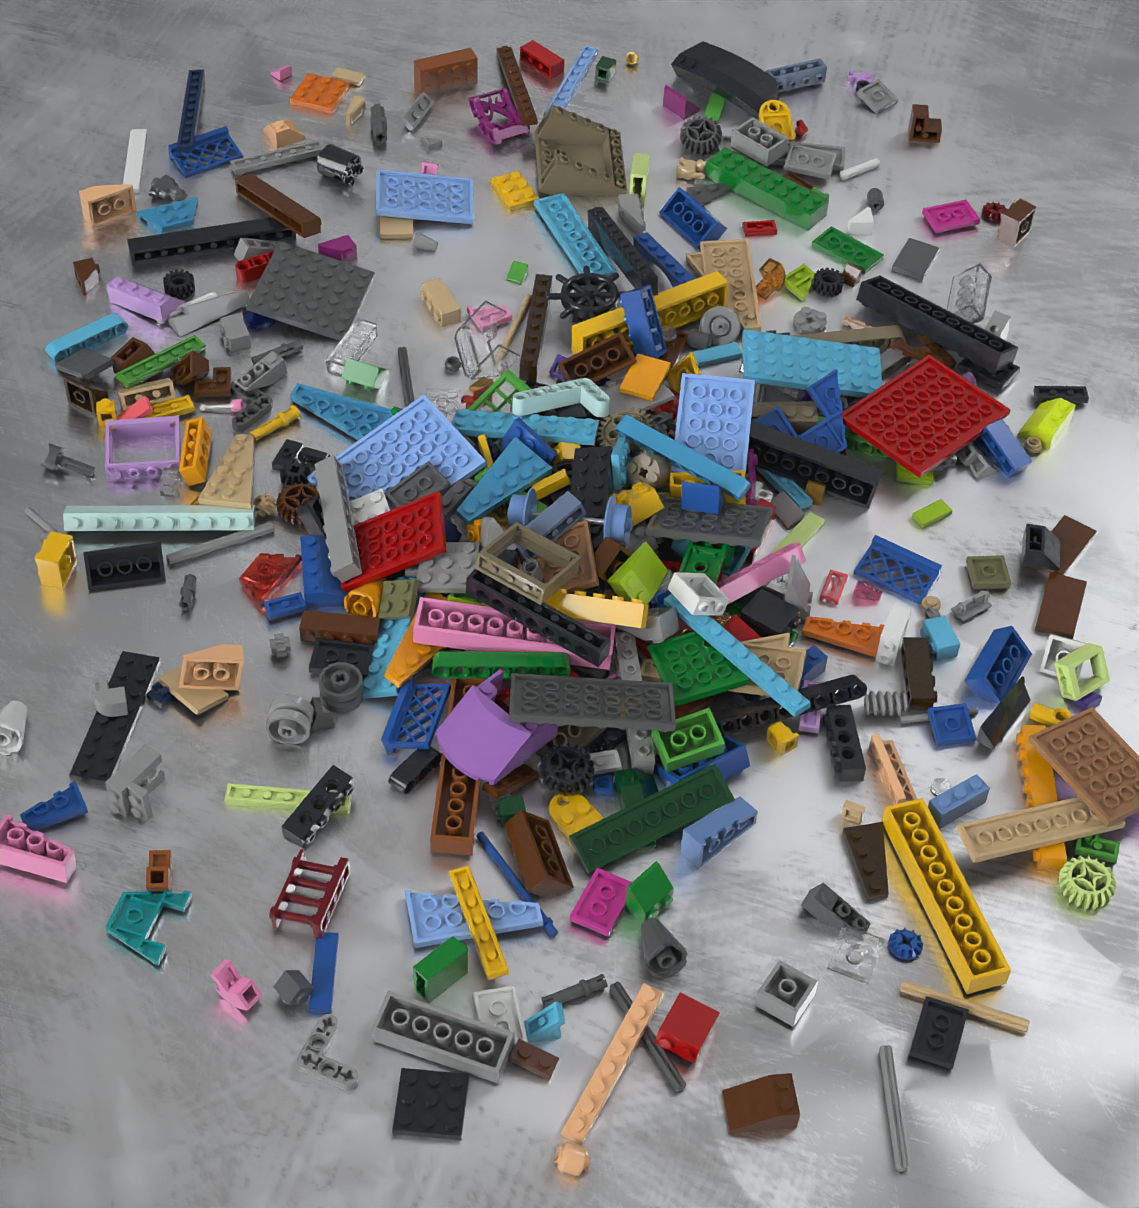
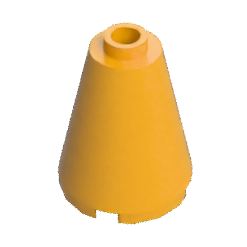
M380 578L350 591L344 598V607L348 615L351 613L357 616L377 618L384 581L389 580Z

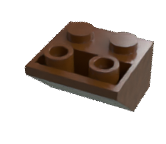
M132 337L111 356L114 361L113 372L116 374L155 353L147 343ZM146 379V380H144V381H142V382H140V383H138V384H144L148 379Z

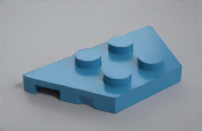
M194 197L138 211L137 217L140 220L142 218L147 220L148 225L155 227L162 233L194 225L198 198Z

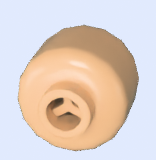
M568 1141L564 1145H559L554 1163L557 1164L559 1171L579 1176L583 1170H588L591 1157L588 1156L585 1146Z

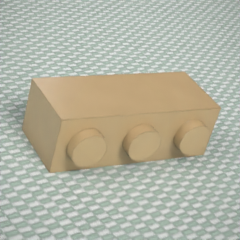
M441 278L422 283L421 298L423 301H426L429 311L433 312L435 320L439 321L442 327L461 322V308Z
M170 378L135 385L128 389H117L120 407L123 411L144 396L149 399L150 404L176 399L173 383Z

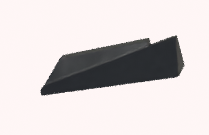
M1023 676L980 726L976 739L977 742L995 750L998 741L1002 742L1027 709L1031 699L1025 687V678Z

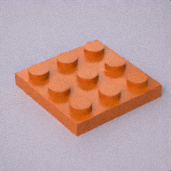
M307 73L290 97V104L333 114L349 91L350 83Z

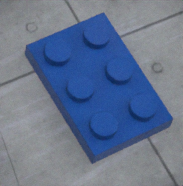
M520 417L514 420L499 442V445L505 450L513 438L516 437L549 465L552 464L558 455Z

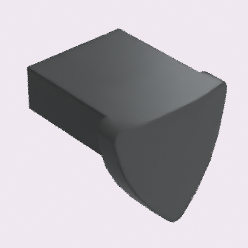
M312 697L310 703L314 708V715L311 722V730L326 729L334 726V719L323 712L320 697Z

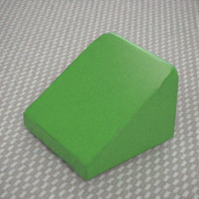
M513 261L507 275V280L522 284L528 275V264Z

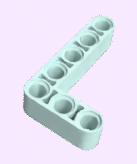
M580 378L514 393L512 412L517 416H524L581 403L594 416L606 417L609 415L610 397L592 380Z

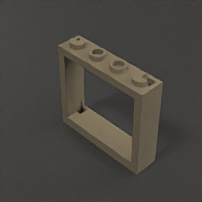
M515 522L478 553L475 569L541 605L578 573L581 557ZM515 542L563 569L544 584L502 561L497 556Z

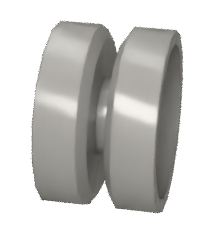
M281 695L274 698L269 707V716L265 726L266 733L275 741L283 744L294 745L306 741L310 735L311 722L314 715V708L311 703L296 695Z

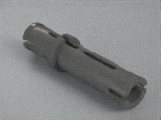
M300 339L288 344L283 343L278 348L251 357L252 363L255 365L272 351L280 357H288L293 352L303 350V344Z
M603 974L586 981L582 979L576 985L541 997L542 1004L546 1008L555 1001L564 1004L582 996L588 997L590 993L608 987L606 979L603 980L605 978Z

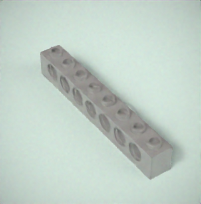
M615 632L613 652L618 680L642 681L635 636L628 632ZM626 729L632 768L653 774L655 755L651 731Z

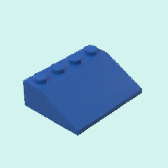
M322 535L300 536L304 599L307 608L344 606V598L350 592H345L341 589V581L334 577L330 571L329 548L325 542L327 537Z
M727 735L723 737L725 742L724 753L667 773L659 754L655 755L654 772L666 787H669L713 764H716L724 780L750 767L746 745Z

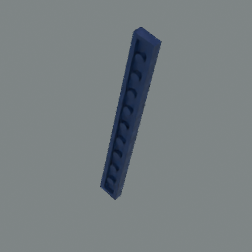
M204 69L189 70L177 141L178 153L194 151L205 79Z

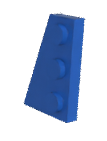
M76 781L70 783V787L63 792L59 790L54 793V797L47 802H39L20 814L21 820L27 825V828L37 831L88 813L87 806Z

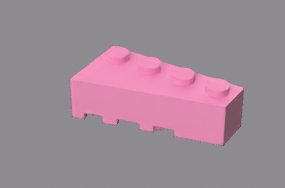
M8 814L0 822V864L61 882H68L76 869L74 850L54 839L49 840L45 838L44 834L39 831H32L27 828L26 824L21 821L19 823L14 821L12 816Z

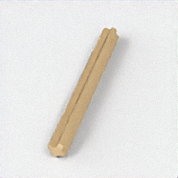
M905 980L902 981L900 991L922 999L928 996L969 1009V1014L1022 1031H1027L1030 1025V1021Z

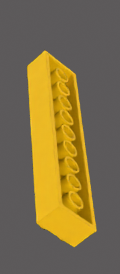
M715 271L653 296L662 332L664 333L669 329H675L698 320L712 307H727L729 282L718 271ZM620 307L572 325V353L575 355L619 332L622 333L628 345L633 344L629 339V327L624 320V308Z
M920 798L885 807L881 822H883V826L966 994L1006 984L1011 968L924 799Z

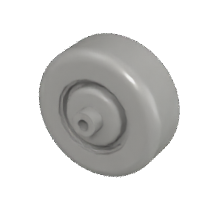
M715 306L703 314L699 328L700 332L710 334V337L713 338L712 346L716 347L733 343L739 336L741 324L738 315L732 309L725 306Z

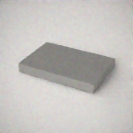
M791 143L784 170L830 180L837 153Z

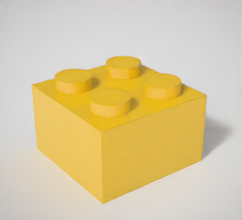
M638 482L632 486L631 490L616 495L617 504L631 506L633 526L665 508L655 488L645 482Z
M50 531L48 537L44 539L40 552H37L35 556L38 576H40L42 585L64 588L77 563L75 546L71 535Z

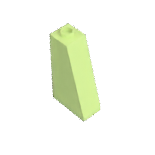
M634 153L629 194H638V198L642 200V206H644L650 154Z

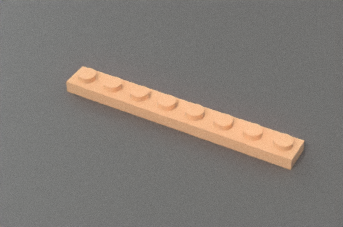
M643 983L561 1131L563 1137L583 1145L664 997L663 991Z

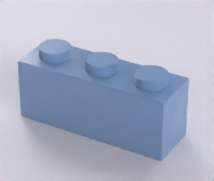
M975 774L929 800L928 809L938 828H942L984 804L990 787Z

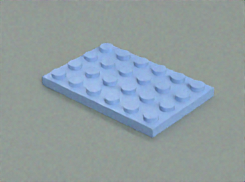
M377 169L375 215L473 224V178Z
M682 373L675 441L730 471L745 470L746 474L755 380ZM674 465L671 466V473L685 472Z

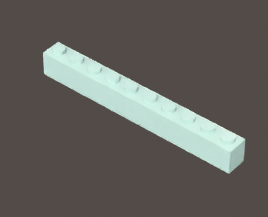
M212 505L66 506L63 512L64 531L254 530L256 523L255 505H252V509Z

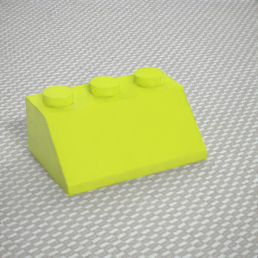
M1062 398L1041 403L1018 432L1017 436L1026 440L1029 437H1037L1040 439L1042 447L1050 450L1071 422L1076 405Z

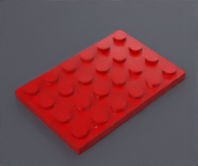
M436 491L354 525L362 574L343 583L341 582V589L348 592L447 552L441 493Z

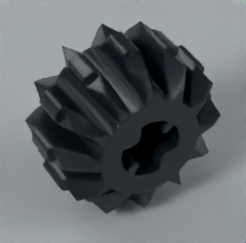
M297 460L295 463H292L290 461L289 465L284 464L283 469H280L281 483L286 486V489L288 485L293 486L294 483L301 484L302 481L304 484L309 483L307 476L310 475V469L304 462L299 463Z

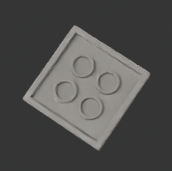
M446 542L447 552L420 562L416 580L419 581L418 592L466 593V578L475 569L477 555L481 551L480 542Z

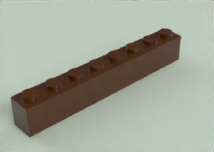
M252 173L235 178L236 193L301 237L307 238L321 233L322 223L320 217Z

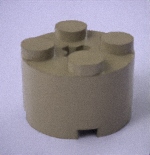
M657 454L637 455L626 466L628 480L632 486L638 482H645L655 488L656 491L666 486L671 473L667 460Z

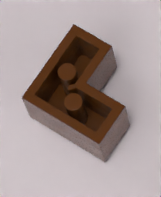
M913 104L908 127L909 141L940 143L942 133L941 119L929 118L928 105Z

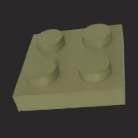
M1004 555L967 556L966 564L973 589L1010 588L1011 580Z
M416 579L384 581L378 618H381V620L413 618L419 581Z

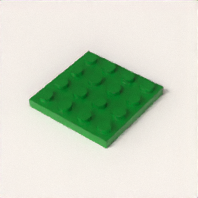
M695 631L664 640L661 643L647 645L648 652L663 683H673L674 707L749 684L747 675Z

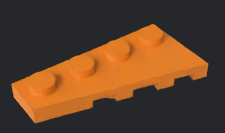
M808 616L801 635L876 657L880 637L885 625L880 624L877 627L870 626V623L862 622V625L851 624V621L846 620L834 622L833 619Z

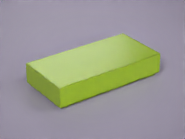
M940 499L913 512L912 518L921 527L926 528L952 515L953 510Z

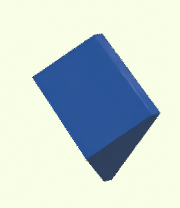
M682 482V510L719 514L725 503L720 486Z

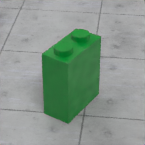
M452 936L413 966L414 991L428 1004L468 973V948L466 944Z

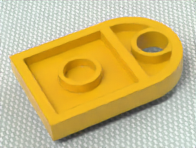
M769 100L763 103L759 111V121L788 137V142H794L795 135L790 110L787 105L778 100ZM775 106L777 110L773 111L769 107Z
M562 792L554 796L549 803L548 814L551 822L570 843V835L604 819L591 803L579 793H575L572 796L568 792L565 797ZM561 801H565L568 803V805L560 806L558 805V803Z

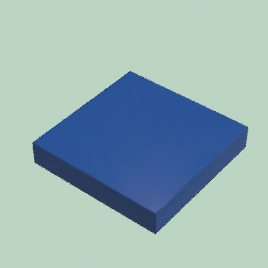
M967 703L928 708L927 713L937 747L976 741L977 738Z

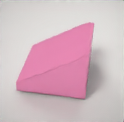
M282 66L270 72V74L281 81L292 75L291 66Z

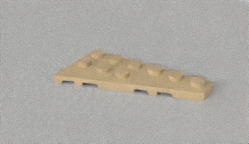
M236 434L198 497L199 504L252 509L253 454L255 446L253 435Z

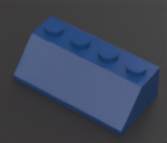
M678 187L659 212L698 249H700L701 241H717L727 229L693 196Z
M651 285L620 294V304L625 312L624 320L629 327V339L634 346V357L638 353L658 358L666 353L667 348Z
M1013 626L993 630L964 680L975 696L996 705L1003 700L1016 684L1032 655Z

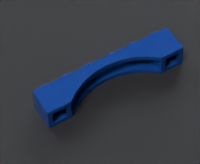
M648 232L633 237V246L645 261H650L659 267L668 278L672 287L695 279Z

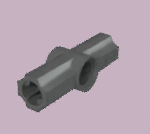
M374 104L371 107V131H373L374 141L382 144L387 140V119L384 107L380 104Z

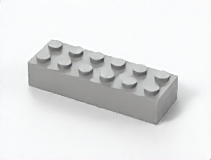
M391 991L387 992L371 1028L372 1040L374 1042L497 1084L501 1080L515 1045L513 1032Z

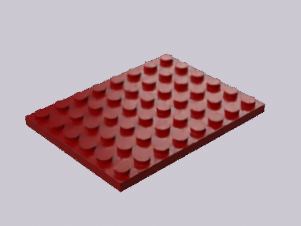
M928 355L842 413V418L845 426L918 478H921L979 437L986 426L1007 417L1011 409L931 355Z

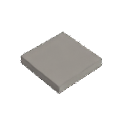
M879 79L859 89L856 93L876 114L896 104L899 100Z

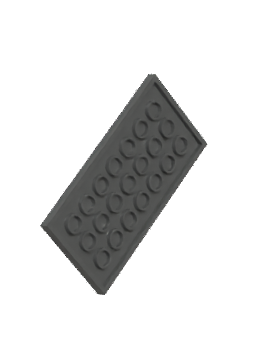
M511 673L509 721L516 723L530 722L539 725L546 723L558 726L612 727L622 730L629 728L641 731H675L673 683Z

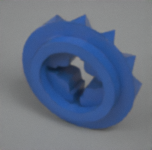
M905 927L903 930L896 929L890 935L888 946L895 956L909 960L921 954L923 942L921 941V935H917L914 930L909 931ZM903 939L906 942L911 941L910 945L908 946L907 944H902Z

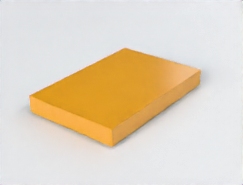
M637 353L635 357L637 363L631 365L619 388V392L653 402L670 369L671 363Z

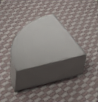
M427 136L421 138V143L428 150L442 146V141L438 138L430 139Z

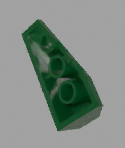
M629 768L615 771L614 787L621 809L659 792L654 776L642 770ZM656 841L636 850V852L656 848Z

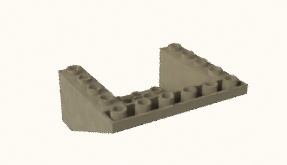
M551 105L534 132L539 191L550 196L564 193L566 197L619 196V194H626L627 184L620 132L616 129L608 128L601 123L598 124L591 121L589 118L579 116L575 112H569L560 106Z

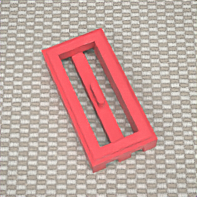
M830 569L819 600L827 599L828 603L833 601L835 605H838L848 579V574ZM835 575L836 578L829 594H826L832 576ZM840 577H842L841 585L835 597L833 596Z

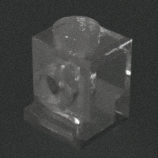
M164 467L159 481L160 495L179 498V488L182 486V477H180L179 469Z

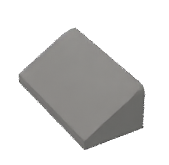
M784 491L780 492L770 502L776 506L775 516L787 529L798 525L804 517L801 509Z

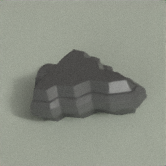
M167 174L160 179L154 178L151 182L149 196L155 199L162 198L165 200L182 201L188 197L186 192L175 182V179Z

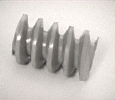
M870 691L868 695L866 692L864 695L866 716H869L870 711L873 710L874 716H877L878 711H881L882 716H885L886 711H889L890 716H893L894 711H896L898 717H900L902 711L906 713L907 709L906 692H901L900 696L896 691L893 692L892 696L889 691H886L884 696L881 691H878L876 695L874 691Z

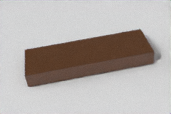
M523 764L515 768L495 785H489V781L483 783L482 790L498 799L539 779V772Z

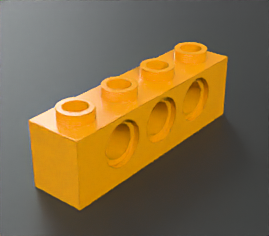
M203 417L186 421L179 472L188 486L206 481L212 430Z

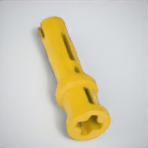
M291 405L288 410L277 413L274 419L254 429L249 434H252L255 442L276 429L289 426V423L295 419H301L300 411L295 405Z

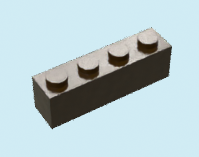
M903 637L900 650L908 710L927 711L928 708L933 707L934 703H937V691H934L935 676H932L931 673L933 671V661L929 659L931 656V646L927 645V638Z

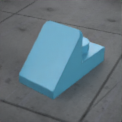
M555 1001L524 1021L526 1036L529 1042L561 1038L560 1026L565 1024L561 1003Z

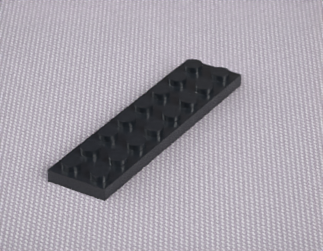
M122 651L108 685L109 689L125 688L128 715L109 717L96 711L69 774L70 780L106 786L105 782L116 773L147 698V693L150 691L161 664L160 657Z

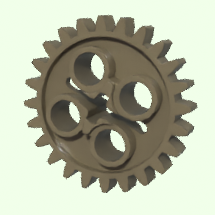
M625 407L623 412L618 409L617 414L611 412L612 417H605L606 422H601L602 427H598L597 440L601 447L612 446V449H614L618 437H622L614 429L625 414L655 429L651 415H647L645 410L641 412L640 408L635 411L634 407L630 411ZM626 439V443L630 444V453L635 455L636 450L642 452L640 446Z

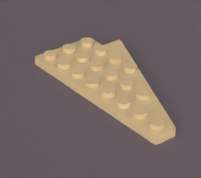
M749 239L701 241L700 252L686 253V261L699 277L718 271L729 282L727 307L738 315L742 331L745 329L761 332Z
M790 633L741 642L797 691L799 690L807 653L806 649L788 647ZM652 659L643 660L640 670L642 681L662 682ZM750 678L748 685L728 690L731 692L770 696Z

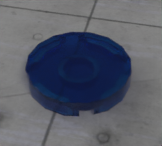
M246 308L242 313L244 323L252 329H257L256 327L266 329L276 322L275 319L248 311Z

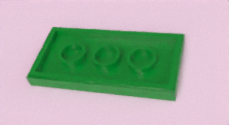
M832 226L813 240L811 245L844 264L849 262L862 269L861 273L864 275L884 258V254Z

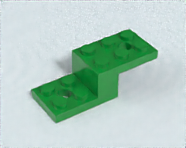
M689 541L679 573H705L716 585L721 568L722 570H728L736 546H730L725 543L711 544L706 541ZM699 566H705V567H706V568H705L704 570H702V571H697V570H696V568L699 567Z

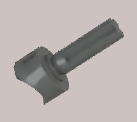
M51 443L48 444L49 454L41 462L42 467L56 471L59 466L89 477L94 475L95 467L64 456V448Z

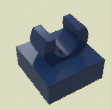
M159 681L147 693V699L160 708H163L175 697Z

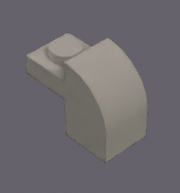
M98 674L99 683H95L96 691H91L95 709L100 714L109 717L128 715L125 688L109 689L107 675Z

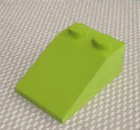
M644 542L607 582L619 597H624V602H631V599L643 600V604L647 605L655 596L668 570L649 544Z

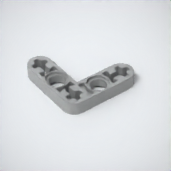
M325 1014L317 1022L298 1055V1068L302 1073L346 1091L353 1090L359 1084L357 1070L325 1056L339 1030L337 1017L332 1014ZM329 1023H332V1024H333V1027H332V1026H329L328 1029L326 1030V1035H325V1034H324V1032H325V1025H329ZM315 1040H322L325 1043L321 1048H315L312 1045ZM312 1060V1063L304 1065V1061ZM326 1066H331L335 1070L332 1074L326 1075L322 1073V1069ZM352 1076L353 1080L349 1079L348 1082H345V1078Z

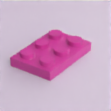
M967 200L923 208L922 211L923 216L935 233L980 223L979 216Z
M596 868L570 915V921L609 937L625 908L627 886L632 882Z

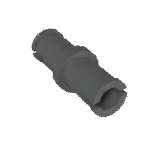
M193 574L185 575L184 584L180 589L181 599L179 607L184 610L191 608L192 598L196 593L195 583L197 578Z

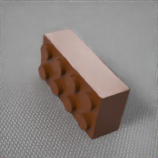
M471 48L414 60V86L419 94L425 92L429 95L478 83V58Z

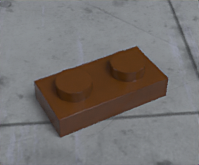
M518 1039L509 1061L550 1080L559 1057Z

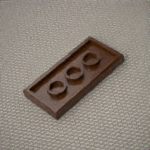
M1064 515L1051 531L1061 541L1060 570H1044L1066 575L1096 536L1097 531Z
M1050 572L1035 629L1073 639L1087 581Z

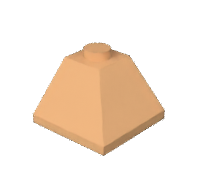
M291 120L277 121L263 128L264 134L276 148L305 139V136Z

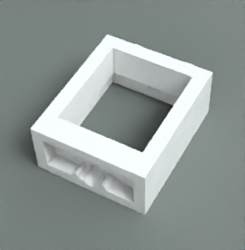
M674 572L667 588L692 615L722 616L730 600L705 573Z
M893 603L880 637L875 661L891 666L895 665L903 637H905L912 608Z

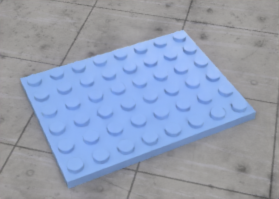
M425 395L419 397L336 456L343 465L349 501L379 489H383L384 493H386L428 461L450 482L451 486L458 480L464 482L487 465L485 459ZM316 471L307 476L308 482L312 486L318 485L314 476ZM386 497L390 510L395 509L396 507Z

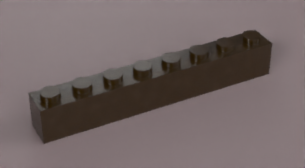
M536 274L519 368V378L522 381L531 380L537 382L550 300L546 299V294L552 293V275Z

